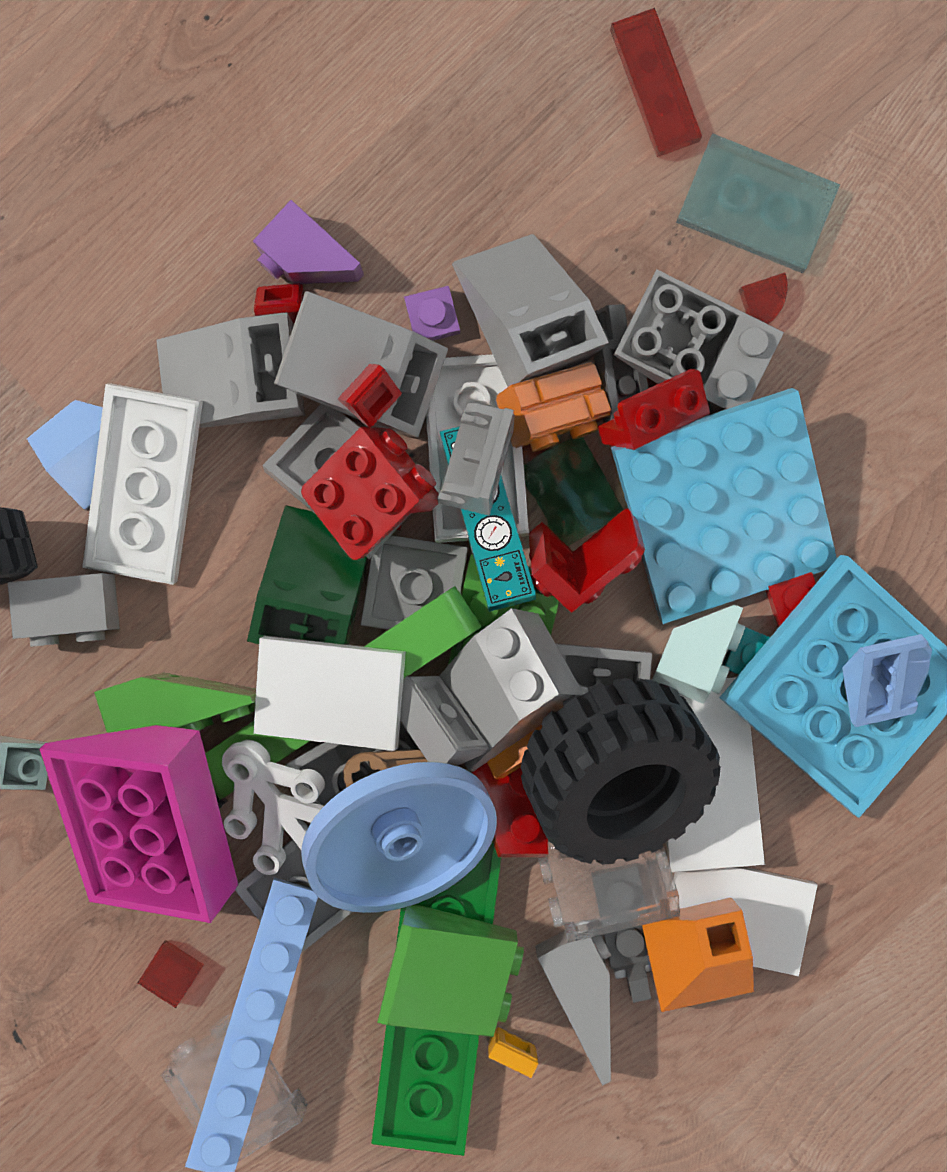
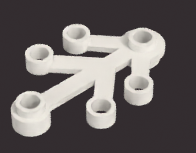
M244 740L232 744L222 757L223 769L226 775L234 782L233 809L224 820V828L230 836L236 839H245L249 836L257 824V817L252 811L255 792L265 804L262 845L254 855L253 863L261 873L273 875L278 872L286 859L285 851L282 848L284 829L302 850L303 839L308 829L304 821L311 823L324 807L313 802L317 800L323 791L325 782L323 777L315 770L304 769L301 771L270 762L269 753L261 744L252 740ZM273 783L291 787L294 797L282 794ZM303 783L310 785L313 790L305 787Z

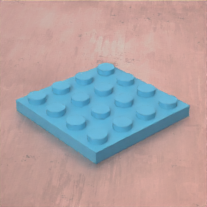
M790 388L699 418L635 450L616 446L611 447L627 507L639 523L645 546L642 560L657 614L663 624L768 590V586L810 572L816 574L828 570L836 561L837 557L798 390Z
M840 555L719 698L850 813L860 818L947 715V646L849 556ZM922 634L932 648L929 672L916 698L918 702L916 712L907 716L855 727L850 718L842 667L860 647Z

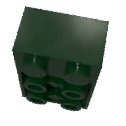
M285 505L257 593L247 642L259 644L261 637L270 636L349 645L368 557L365 556L357 560L351 559L315 513Z

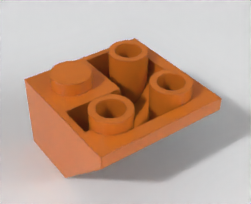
M732 898L640 917L661 1012L754 992L753 956L743 911Z

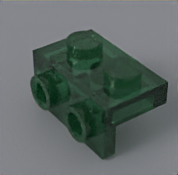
M583 437L571 438L539 454L524 465V479L528 491L534 496L545 515L549 529L567 546L604 527L624 510Z

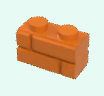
M589 362L512 384L499 393L496 398L498 408L514 410L512 446L519 448L530 444L532 451L535 452L559 443L558 435L570 432L572 439H577L598 431L597 422L609 416L611 408L605 391L601 390L602 383L595 364Z

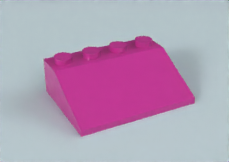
M154 725L45 743L40 748V752L89 902L211 923L237 888L238 881L199 730Z

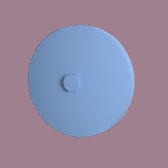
M418 762L387 768L371 774L338 793L319 811L309 825L301 850L302 863L309 885L313 892L327 904L352 912L374 913L391 911L425 901L457 883L483 858L495 835L497 826L496 810L483 783L471 772L458 766L439 762Z

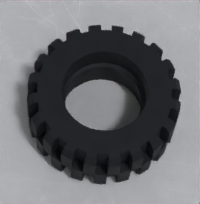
M628 678L615 679L613 684L608 686L599 683L588 687L589 692L579 697H576L574 694L563 701L564 707L557 712L552 710L543 719L542 729L534 730L527 744L528 750H525L522 758L521 780L523 788L548 841L562 854L570 858L573 857L580 862L591 864L593 860H596V862L602 865L614 864L617 859H624L628 862L638 859L639 854L650 851L654 853L664 848L663 843L672 838L674 840L678 839L686 833L685 828L691 822L696 824L703 816L704 806L711 804L716 793V786L719 784L721 766L719 765L720 756L718 750L686 699L680 696L677 690L668 685L658 684L656 681L638 678L636 683Z

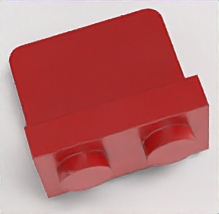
M360 427L301 489L302 497L347 555L354 560L362 559L368 555L410 513L429 512L439 504V493L434 488L436 486L434 477L423 466L414 463L406 453L407 444L403 438L390 428Z
M626 508L574 552L541 522L529 532V558L531 560L532 572L530 576L535 587L544 596L550 597L553 595L571 613L583 603H592L602 594L605 586L619 574L629 573L641 561L645 546L638 520Z

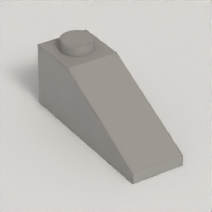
M583 921L536 945L535 948L537 958L603 1086L611 1082L610 974L604 961L611 956V953L599 930L590 933Z

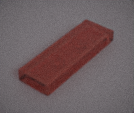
M655 8L613 22L610 32L656 156L659 157L700 142L702 138L700 128Z

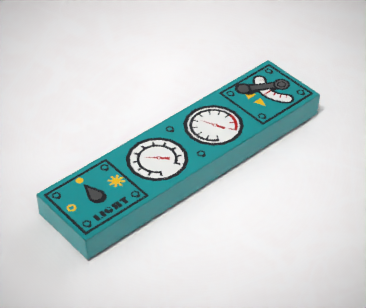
M459 427L440 431V438L448 465ZM500 476L490 516L460 509L489 612L536 600L533 582L503 479Z

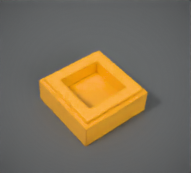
M499 1027L495 1029L494 1037L490 1036L488 1041V1057L532 1078L538 1066L535 1045Z

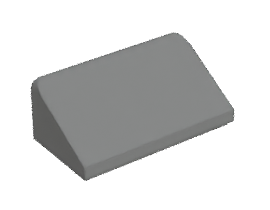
M440 676L405 677L403 680L400 721L428 762L458 766L486 753L489 749L486 742Z

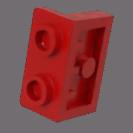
M689 369L619 402L618 410L613 414L614 419L599 425L598 430L602 444L635 450L710 414L700 371Z

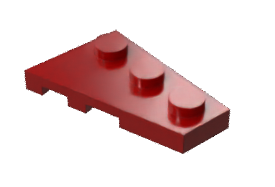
M487 762L475 771H470L483 783L496 810L497 826L492 841L498 857L545 858L549 854L548 839L523 788L521 780L522 769L519 768L506 777L498 779L494 778Z

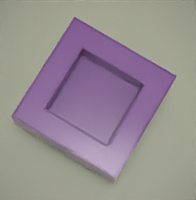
M449 286L404 297L412 331L432 341L460 334Z

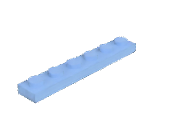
M274 877L185 1165L187 1168L203 1172H235L318 896L310 887Z

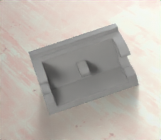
M478 403L467 404L465 412H463L461 417V424L442 489L439 492L438 503L490 516L514 430V410L508 408L500 409Z

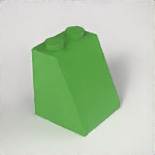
M417 904L407 906L377 1023L494 1037L497 1022L505 1023L510 1010L512 994L505 992L509 975L518 976L523 959L524 947L517 946V931Z

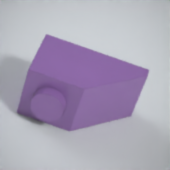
M292 200L286 204L253 240L261 254L257 261L277 280L282 274L293 284L358 282L364 276L360 262Z

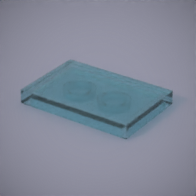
M712 133L676 223L803 273L807 269L840 184Z

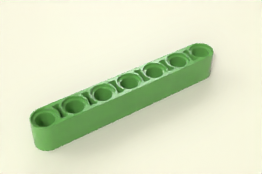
M454 586L364 647L406 651L405 678L481 628L482 625L456 586ZM254 721L205 753L215 794L221 800L234 791V782L226 775L222 766V757L232 744L244 740L258 742L268 751L270 762L277 763L309 742V740L253 734Z

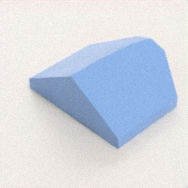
M74 400L30 435L27 440L48 474L84 510H88L91 504L103 407Z
M922 634L860 647L842 667L850 718L855 727L907 716L916 712L918 708L916 698L929 672L932 648Z

